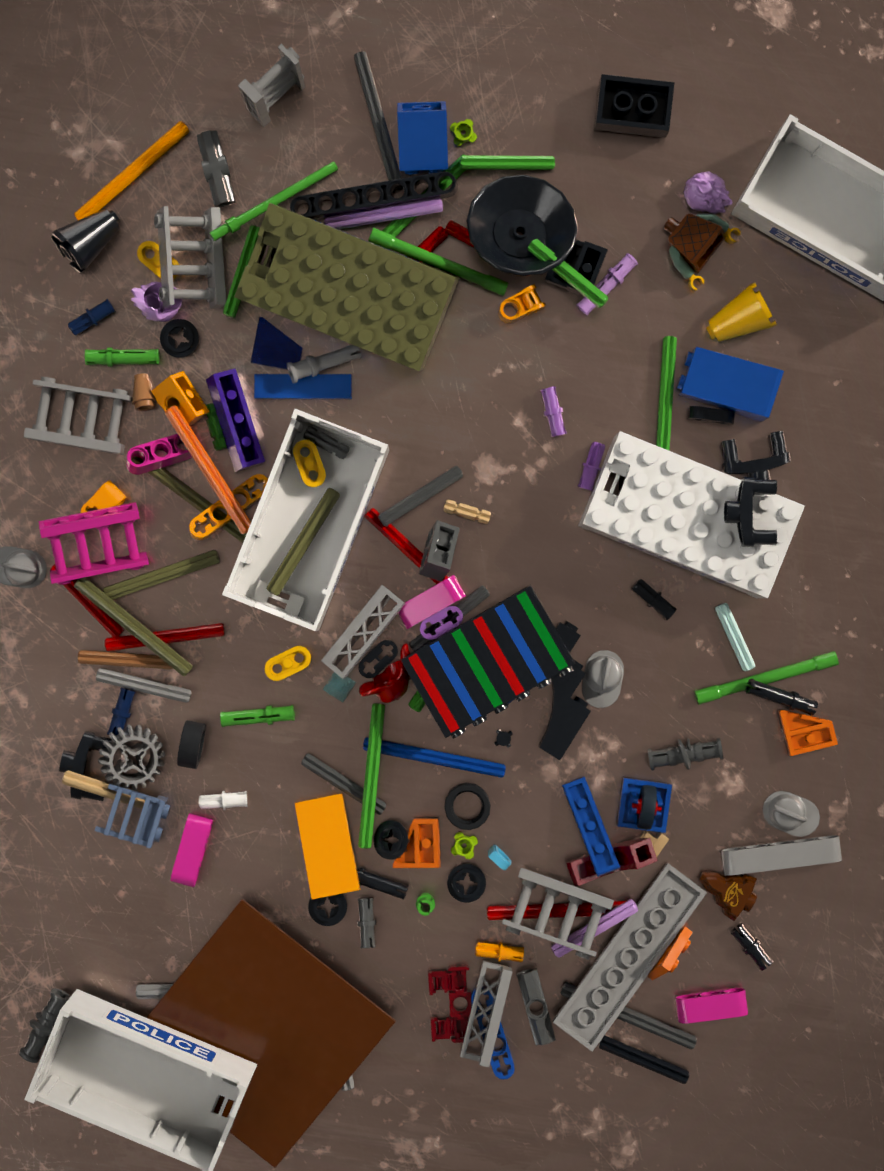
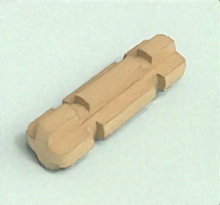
M446 500L444 505V512L456 513V516L473 521L476 519L479 523L488 524L491 517L489 511H479L476 507L462 503L456 504V501Z

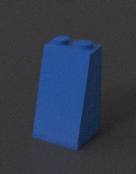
M695 347L693 352L689 351L686 356L684 365L688 366L685 375L681 374L677 388L680 389L679 396L722 410L733 411L737 415L762 422L770 416L784 371Z

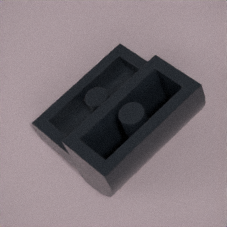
M575 240L574 249L564 261L594 285L608 249L587 241ZM552 269L547 272L546 282L567 289L570 293L584 296Z

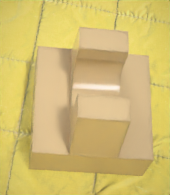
M645 830L640 838L651 839L656 857L669 840L661 832H658L654 837Z

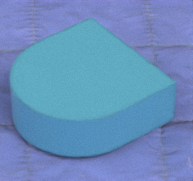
M493 845L488 850V857L501 869L506 870L511 865L510 858L497 845Z

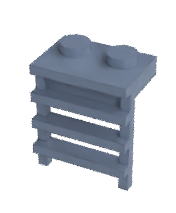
M109 784L108 789L117 791L106 828L96 826L95 831L151 849L154 841H160L163 828H160L159 825L162 818H167L170 805L166 804L168 798L160 795L156 798ZM124 793L130 795L131 798L119 833L111 830L121 795ZM137 797L144 799L145 802L133 837L126 835L125 832Z

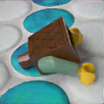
M687 214L681 222L671 217L664 225V230L671 234L668 242L670 245L669 254L673 264L685 279H689L688 286L692 290H697L693 285L694 279L697 278L701 284H704V279L701 276H695L694 272H700L724 239L729 244L737 242L731 238V232L737 236L741 235L739 228L730 229L729 224L715 214Z

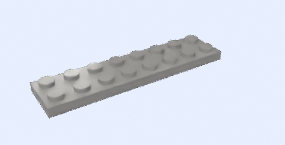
M666 863L636 904L638 911L626 918L552 1022L593 1052L707 892Z

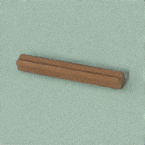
M85 650L78 652V663L173 669L158 655Z

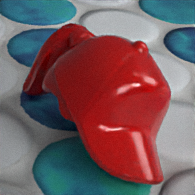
M407 643L400 650L399 661L388 665L383 673L373 678V681L363 683L360 686L359 693L361 696L376 694L383 703H390L399 700L406 693L411 678L401 660L410 654Z

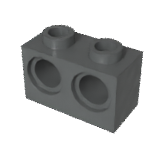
M438 520L428 532L419 569L420 575L438 581L444 579L451 568L459 527Z

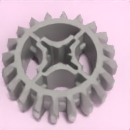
M127 725L126 731L123 732L122 728L118 727V735L115 736L111 732L109 733L111 741L103 740L102 743L107 749H99L100 755L104 756L98 759L99 764L103 765L100 770L103 774H106L105 778L107 781L113 780V785L119 786L122 783V787L127 789L129 784H131L132 789L137 790V784L140 783L145 788V781L147 779L150 782L155 781L152 776L153 773L160 775L161 771L157 766H164V761L160 759L165 756V752L160 750L163 744L161 741H157L158 736L156 734L150 735L151 731L149 728L144 729L142 732V727L137 725L133 731L132 726ZM132 740L142 741V743H137L134 746L125 744V742ZM150 748V759L148 764L144 766L142 760L147 754L146 751ZM119 749L121 757L117 761L118 764L113 767V757L116 750ZM125 751L135 756L138 764L134 760L128 759ZM130 769H136L137 771H139L135 774L122 773L123 771L127 772Z

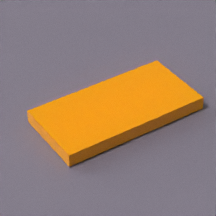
M343 794L295 803L311 899L359 891L360 884Z

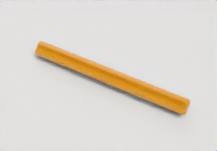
M179 121L74 213L75 218L80 220L101 210L188 134L189 128L187 125Z

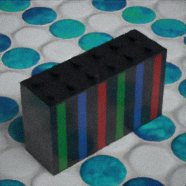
M531 584L410 653L401 660L444 737L447 738L451 735L453 739L466 732V726L471 723L475 727L486 721L487 714L492 711L498 714L509 707L508 702L516 699L519 702L530 695L529 690L537 686L538 689H542L552 683L551 678L559 674L562 677L573 671L572 666L576 664Z

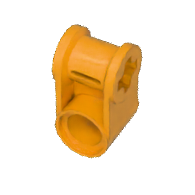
M533 284L501 303L498 309V316L502 322L514 323L546 307L545 302H541L536 292V285ZM508 305L513 306L516 310V315L507 316L503 308Z
M108 480L82 506L80 513L88 512L90 508L99 510L122 505L127 497L111 480Z

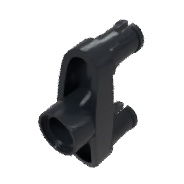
M784 431L769 433L773 453L771 457L746 462L739 460L736 439L722 441L725 463H723L724 473L748 474V477H754V480H771L770 469L791 462L790 452H787Z
M743 477L739 486L737 501H725L724 521L725 523H737L742 547L777 544V530H754L753 527L754 495H775L777 493V480H754V477Z
M85 731L76 753L63 751L59 772L65 773L69 770L84 775L89 752L92 750L99 751L102 748L107 749L102 742L103 740L111 741V739L96 736L93 732ZM70 787L71 798L104 800L102 796Z

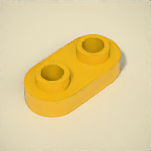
M145 241L137 249L138 259L161 279L159 245L153 241ZM148 251L155 252L153 258L149 259L146 257ZM172 257V265H180L177 262V260ZM173 275V281L177 280L180 275Z
M310 440L297 442L293 448V457L302 481L309 487H318L325 481L326 472L317 447ZM302 448L309 449L310 453L307 457H303L300 454ZM312 470L318 473V477L315 480L309 478V472Z
M295 646L270 658L265 664V673L273 681L283 680L307 668L311 662V653L306 647ZM297 653H301L304 656V660L301 663L295 660ZM275 664L282 666L280 673L274 672L273 666Z

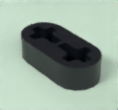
M690 406L688 419L734 425L735 412L701 406Z
M391 640L380 642L360 661L358 667L360 674L365 678L377 676L397 656V645ZM392 645L393 649L391 652L393 656L389 657L386 655L380 659L378 656L383 651L381 646ZM376 658L379 662L374 666L375 673L372 674L370 671L365 673L363 671L365 669L364 662L371 663Z

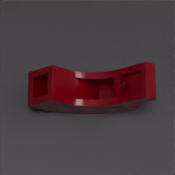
M639 838L613 844L612 847L620 869L605 875L623 870L640 869L657 862L651 839ZM588 853L566 863L574 886H580L602 877H597Z

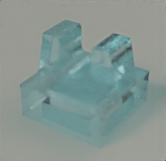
M334 672L323 690L344 702L356 681L348 676L344 680Z

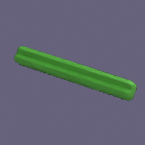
M463 155L460 157L459 165L461 169L552 170L555 167L554 156Z
M251 225L223 310V314L227 317L235 318L241 300L234 296L259 236L260 227Z
M538 239L531 241L527 248L528 251L541 261L557 260V257L554 255L555 253ZM565 261L552 269L598 308L603 307L608 301L606 294Z

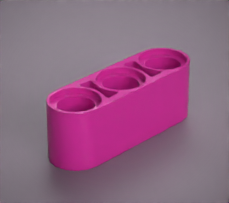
M175 434L131 448L127 454L126 468L130 473L140 475L186 461L192 456L188 450H182L178 447V444L183 442L179 435ZM163 450L167 455L165 457H158L154 452ZM134 457H140L143 459L144 462L141 464H135L132 462L131 459Z
M455 575L405 602L406 604L398 612V615L406 629H409L466 595Z
M189 813L170 881L195 887L212 828V819Z
M744 988L686 994L675 998L678 1022L682 1024L748 1015Z

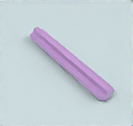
M629 899L602 915L594 937L638 911L636 903ZM588 924L570 934L567 942L580 946ZM557 943L551 946L553 953L558 958L573 950Z

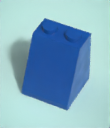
M446 101L397 103L399 170L405 171V174H418L419 170H429V173H438L448 169Z

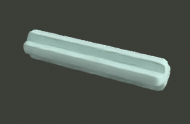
M722 603L716 606L717 615L742 670L749 671L753 669L755 663L728 604Z

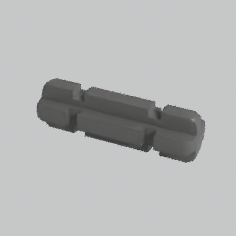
M312 426L306 429L303 436L304 439L314 441L315 445L331 454L333 452L336 453L335 456L340 459H344L350 449L349 446L343 443L338 444V440L323 432L318 433V430Z

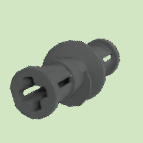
M688 738L686 746L678 739V747L672 746L667 747V749L654 751L648 749L651 771L655 770L656 767L676 766L684 763L687 770H689L691 763L694 761L702 762L713 758L724 759L720 738H717V741L697 742L690 745Z
M56 988L52 989L47 1005L44 1006L42 1012L36 1013L38 1020L32 1019L29 1021V1025L33 1030L28 1036L27 1043L19 1051V1055L24 1060L32 1063L39 1061V1054L48 1042L60 1009L70 998L69 994Z

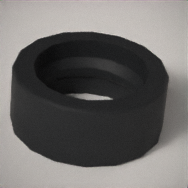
M188 720L185 722L178 750V766L197 769L205 738L206 725L204 723Z
M462 783L449 791L445 799L444 808L446 816L452 825L459 829L472 830L486 822L490 815L491 805L489 797L483 788L474 783ZM464 792L476 794L482 803L479 816L469 821L457 817L453 809L454 800Z

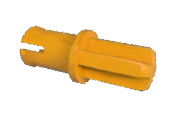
M478 942L475 947V955L478 957L494 958L498 962L510 960L522 963L524 947L503 945V942H500L499 945Z

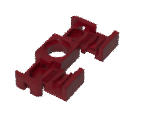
M450 965L448 971H451V973H446V970L428 971L429 995L436 993V990H444L445 993L449 991L450 1018L446 1016V1019L438 1020L437 1017H431L432 1042L438 1039H450V1036H455L451 1037L453 1043H463L464 1038L460 1037L465 1036L468 1017L471 1012V990H467L466 970H469L468 965H461L459 967ZM432 977H435V989H434V981H433V978H432ZM458 997H463L467 1001V1006L463 1010H457L453 1005L454 1000Z

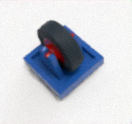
M623 777L617 826L666 833L672 784Z

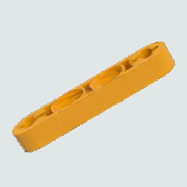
M253 475L232 490L233 495L242 494L245 496L246 503L241 506L244 511L261 499L263 491L260 489L252 492L253 499H251L248 491L254 488L255 481L264 483V491L268 481L265 475ZM218 500L192 519L189 525V532L194 539L204 540L230 522L232 518L221 501ZM217 508H223L227 516L223 520H217L213 516V511ZM208 515L210 521L215 526L212 527L211 523H209L205 526V533L202 534V532L200 531L196 533L195 524L198 523L199 525H203L204 523H206L207 518L205 516Z

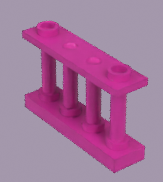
M136 502L39 521L41 538L47 537V539H50L56 570L50 571L51 584L63 585L70 583L74 579L128 568L138 570L143 568L144 565H148L146 552L139 553L133 526V522L140 519ZM120 523L124 526L129 555L115 558L109 527L112 524ZM96 528L100 533L105 560L91 563L84 532L87 529ZM72 533L75 535L81 565L66 568L60 541L62 534Z

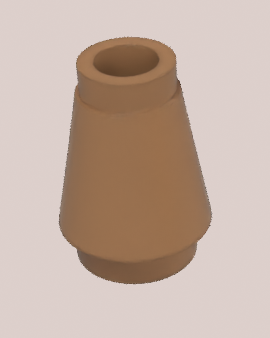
M145 373L134 375L132 404L135 405V410L137 411L152 410L155 408L154 403L157 402L151 392L153 389L149 376Z

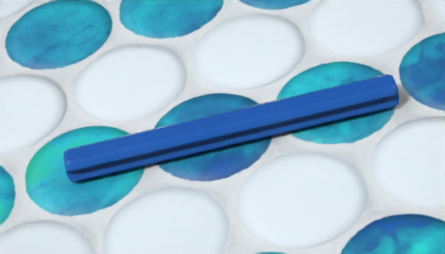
M368 737L364 739V751H368ZM383 740L381 744V754L500 778L505 775L506 766L504 764Z

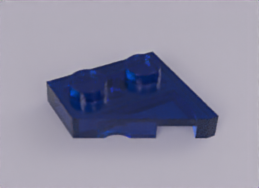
M259 317L250 363L287 370L288 362L295 363L301 361L303 348L266 319Z

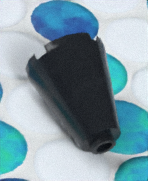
M103 209L53 231L51 238L61 255L72 261L70 263L72 268L82 273L120 229L118 225L120 219L114 211L111 210L109 212Z

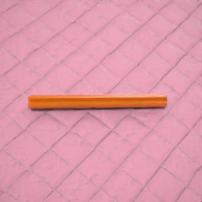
M176 405L168 408L165 411L166 417L241 534L247 533L251 524L248 516Z

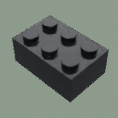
M602 74L599 81L594 130L666 138L670 129L675 82Z

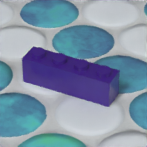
M236 368L212 374L206 379V383L234 471L238 472L264 463V456Z

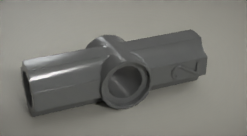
M217 130L202 132L197 135V141L203 159L201 161L206 181L209 182L214 206L224 207L235 203V197L229 179L231 176L225 155L223 156Z
M530 968L516 973L535 1045H545L555 1041L556 1038L537 968ZM535 1001L543 1004L542 1009L538 1012H533L529 1008Z

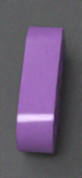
M448 606L428 617L420 625L421 635L426 639L433 640L461 624L463 620L462 611L456 606ZM448 610L458 612L459 616L456 617V623L453 624L452 621H448L443 624L442 619L448 616ZM427 622L431 624L440 622L441 626L435 629V635L432 636L430 633L426 634L424 632L427 628Z

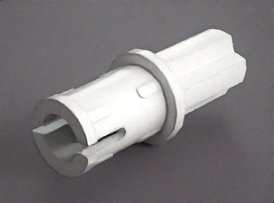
M222 791V794L199 796L200 809L223 808V810L232 807H248L247 791L225 793V791Z

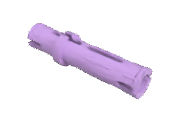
M627 253L618 264L607 270L608 274L596 287L608 295L618 283L622 284L624 282L623 278L638 265L636 259ZM586 297L576 304L586 316L596 307Z

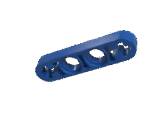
M474 988V990H473L472 993H471V1002H472V1003H473V999H474V995H475L476 988ZM489 990L483 993L489 996L485 998L487 1007L493 1003L494 999ZM483 1014L477 1017L480 1031L486 1028L482 1023ZM500 1021L497 1038L503 1041V1047L500 1050H493L492 1056H500L507 1052V1055H503V1060L506 1065L510 1064V1066L507 1068V1072L503 1073L502 1070H497L500 1067L498 1057L495 1059L492 1057L490 1063L495 1076L504 1080L514 1074L515 1068Z

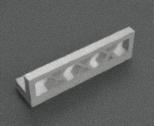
M381 585L321 661L345 680L406 603L385 586ZM391 598L397 603L392 611L382 612L383 607ZM375 617H379V627L376 631H367V627ZM360 636H363L364 646L360 650L352 651L351 647ZM345 655H348L349 664L342 672L336 666Z
M487 961L482 962L460 1052V1057L479 1061L480 1066L488 1068L490 1066L513 972L511 967ZM487 968L500 971L499 979L491 985L485 979ZM483 981H484L485 985L487 986V987L484 988V989H482ZM497 986L494 994L492 988ZM489 990L494 998L493 1003L483 1009L479 998L480 995ZM477 1006H479L481 1010L478 1013H476ZM491 1009L490 1016L488 1017L486 1012ZM483 1014L488 1024L485 1029L477 1032L473 1022L474 1019ZM471 1030L475 1033L472 1037H470ZM485 1033L484 1040H482L480 1036ZM478 1038L482 1045L480 1055L466 1052L468 1043Z

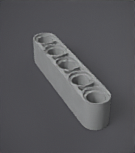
M838 835L721 850L724 875H740L842 861Z

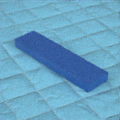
M254 374V398L352 399V374H317L315 377L310 375L298 379L297 383L292 382L289 374Z
M585 777L562 785L597 877L620 869L619 862Z

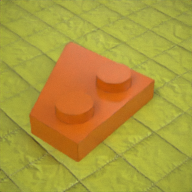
M782 709L778 710L789 756L838 745L832 721Z
M439 818L413 819L407 834L410 840L406 848L408 851L404 852L401 858H397L394 861L393 868L441 867Z
M687 927L681 928L660 957L656 966L647 975L648 978L653 981L667 972L672 973L679 964L678 956L680 953H684L691 943L689 938L693 932Z

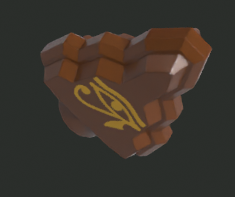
M702 872L699 878L706 891L715 895L716 904L723 908V914L733 921L736 920L742 910L749 912L756 902L757 894L753 893L757 878L748 874H743L742 876H723L717 872Z

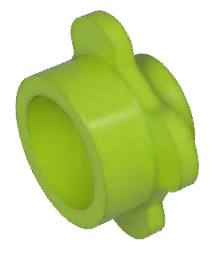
M466 119L465 121L451 124L450 131L454 134V144L456 146H462L465 142L473 143L476 141L477 135L473 132L472 120ZM463 130L466 132L464 135L461 134Z
M462 832L456 833L454 836L455 844L451 847V853L454 856H465L466 859L473 858L474 846L478 843L475 836H465ZM465 843L467 845L466 848H463L462 844Z

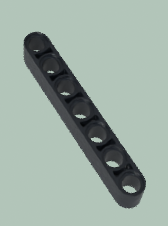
M438 172L298 196L292 200L290 210L298 213L299 205L307 203V212L300 215L318 220L329 216L432 198H449L456 194L458 183L452 173ZM445 179L452 180V186L448 190L440 189V184ZM421 183L428 184V190L424 194L416 193V188ZM397 187L404 188V194L400 198L392 196L393 190ZM374 191L380 192L378 201L369 202L370 193ZM348 196H356L354 205L345 206V199ZM324 200H332V206L329 210L321 209V204Z

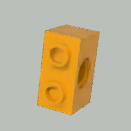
M184 371L170 375L151 391L164 412L176 405L190 427L210 412Z

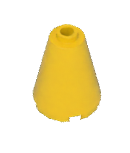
M755 282L747 286L708 320L710 325L706 329L712 340L717 338L721 342L769 329L777 325L775 320L772 322L769 320L773 316L760 290L757 292L753 290V288L757 287Z

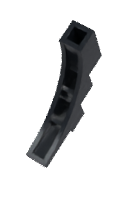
M568 621L564 624L558 622L555 628L569 652H571L581 636L577 633L578 628ZM577 661L572 666L573 671L562 677L557 674L551 678L553 689L552 711L547 729L538 745L539 748L558 760H561L591 710L586 708L589 703L577 696L574 700L571 698L586 674L581 670L583 665Z

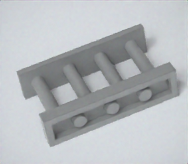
M282 43L278 46L281 59L256 83L252 82L250 84L244 79L238 85L248 112L263 127L271 121L268 114L270 112L269 108L294 84L301 90L305 88V77L302 74L298 61L300 59L299 55L291 47L286 49Z
M163 206L155 214L154 226L158 228L162 286L159 288V300L163 302V309H168L175 305L174 299H206L209 302L210 309H219L225 306L226 290L222 237L213 241L209 234L221 226L220 207H210L203 212L202 217L169 216L168 206ZM170 226L202 227V229H205V239L203 241H171ZM171 251H203L206 253L207 263L205 265H172ZM173 275H205L208 278V287L206 290L174 289Z
M41 377V381L33 379V385L41 387L42 390L36 425L33 424L32 429L25 428L24 438L124 455L125 445L120 444V439H117L123 401L132 403L133 397L127 395L128 391L113 389V392L58 384L55 383L56 379ZM52 389L66 392L60 429L57 428L56 433L47 431L48 427L45 426ZM76 393L90 396L84 433H81L80 437L71 435L72 431L69 430ZM99 397L114 400L108 437H105L104 441L96 440V435L93 434Z
M521 868L518 878L523 879V888L511 922L503 919L502 924L507 926L506 931L520 935V932L523 931L577 950L575 955L587 960L590 959V956L596 957L597 952L590 950L601 915L605 913L606 909H612L614 900ZM536 885L546 887L545 892L547 894L535 929L533 930L520 924L532 889L536 888ZM560 893L569 896L568 900L570 902L558 938L544 934V930L556 896L558 897ZM585 901L592 904L591 909L593 911L582 944L578 946L567 942L578 906L579 904L582 905V902Z

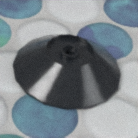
M527 175L505 176L485 185L471 201L466 220L470 242L480 257L497 270L517 276L540 275L561 265L574 249L578 232L574 208L563 192L543 179ZM521 231L524 235H518L516 232ZM538 239L555 253L554 255L557 257V260L541 261L528 251L527 248L531 241Z

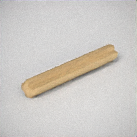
M69 770L64 773L62 778V784L108 799H115L117 791L108 789L110 783ZM122 793L120 802L129 804L131 796ZM136 797L134 807L143 809L145 800Z

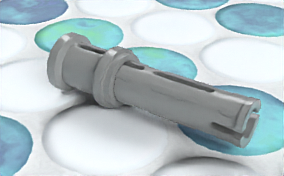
M351 345L317 357L309 355L306 356L305 360L295 363L288 362L287 370L292 382L297 383L298 379L310 375L312 377L317 376L321 370L361 358V353H358L360 349L355 345Z

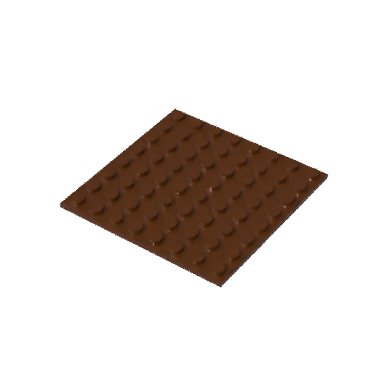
M243 899L146 1017L257 1064L230 1133L274 1168L277 1167L396 1022L395 1019ZM221 1095L214 1109V1112L217 1114L225 1099ZM228 1099L222 1116L228 1117L234 1103L233 1100Z

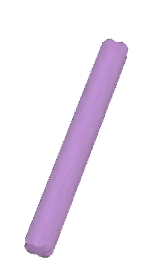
M438 197L329 216L324 218V224L336 229H344L438 213L443 211V202Z

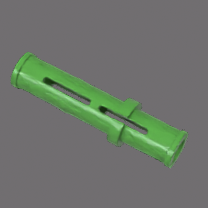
M107 347V350L85 349V365L102 364L113 367V365L119 364L159 365L160 362L159 349L113 350L112 347Z
M270 705L263 709L220 712L222 727L257 723L272 725L273 722L295 720L293 705L274 708Z

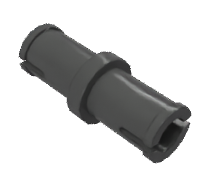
M373 898L358 899L359 921H357V926H360V948H375L374 926L377 924L373 914Z

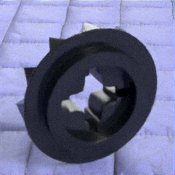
M171 320L161 330V346L172 357L184 358L193 354L198 346V331L187 320ZM183 329V337L186 338L189 341V343L181 342L180 345H178L177 347V341L173 339V337H171L170 335H179Z
M389 820L383 822L378 826L374 834L375 850L385 859L401 858V855L408 851L406 848L410 842L407 835L409 831L404 828L402 823ZM393 836L399 840L392 845V843L385 841V838L389 839V837Z
M469 863L461 864L450 872L447 879V887L451 896L464 903L476 901L482 896L486 888V879L479 867ZM466 873H469L470 881L477 884L469 885L467 893H464V886L456 881L464 880Z
M344 894L328 897L331 904L338 905L331 908L330 916H328L326 909L317 908V906L325 904L326 897L314 900L310 898L308 904L309 914L320 925H336L344 918L347 912V902Z

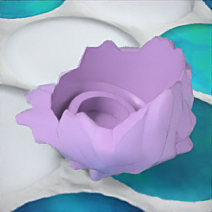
M710 171L693 175V177L687 180L683 192L686 202L691 209L696 211H707L713 214L725 213L724 207L733 203L728 196L729 191L725 188L724 180Z
M151 282L147 285H141V288L131 289L134 295L131 301L134 302V306L138 307L142 311V315L146 316L148 320L156 322L171 320L178 313L183 302L181 299H174L175 305L168 309H163V302L159 300V288L162 287L161 282Z

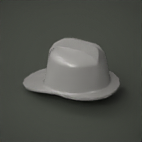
M17 547L0 548V583L20 588H33L44 580L47 573V565L39 553Z
M600 650L593 653L585 667L586 674L583 677L582 694L591 706L606 708L618 699L623 680L624 665L621 658L609 650Z
M778 791L768 796L764 802V818L769 825L793 836L803 837L810 835L819 825V810L814 803L790 792Z

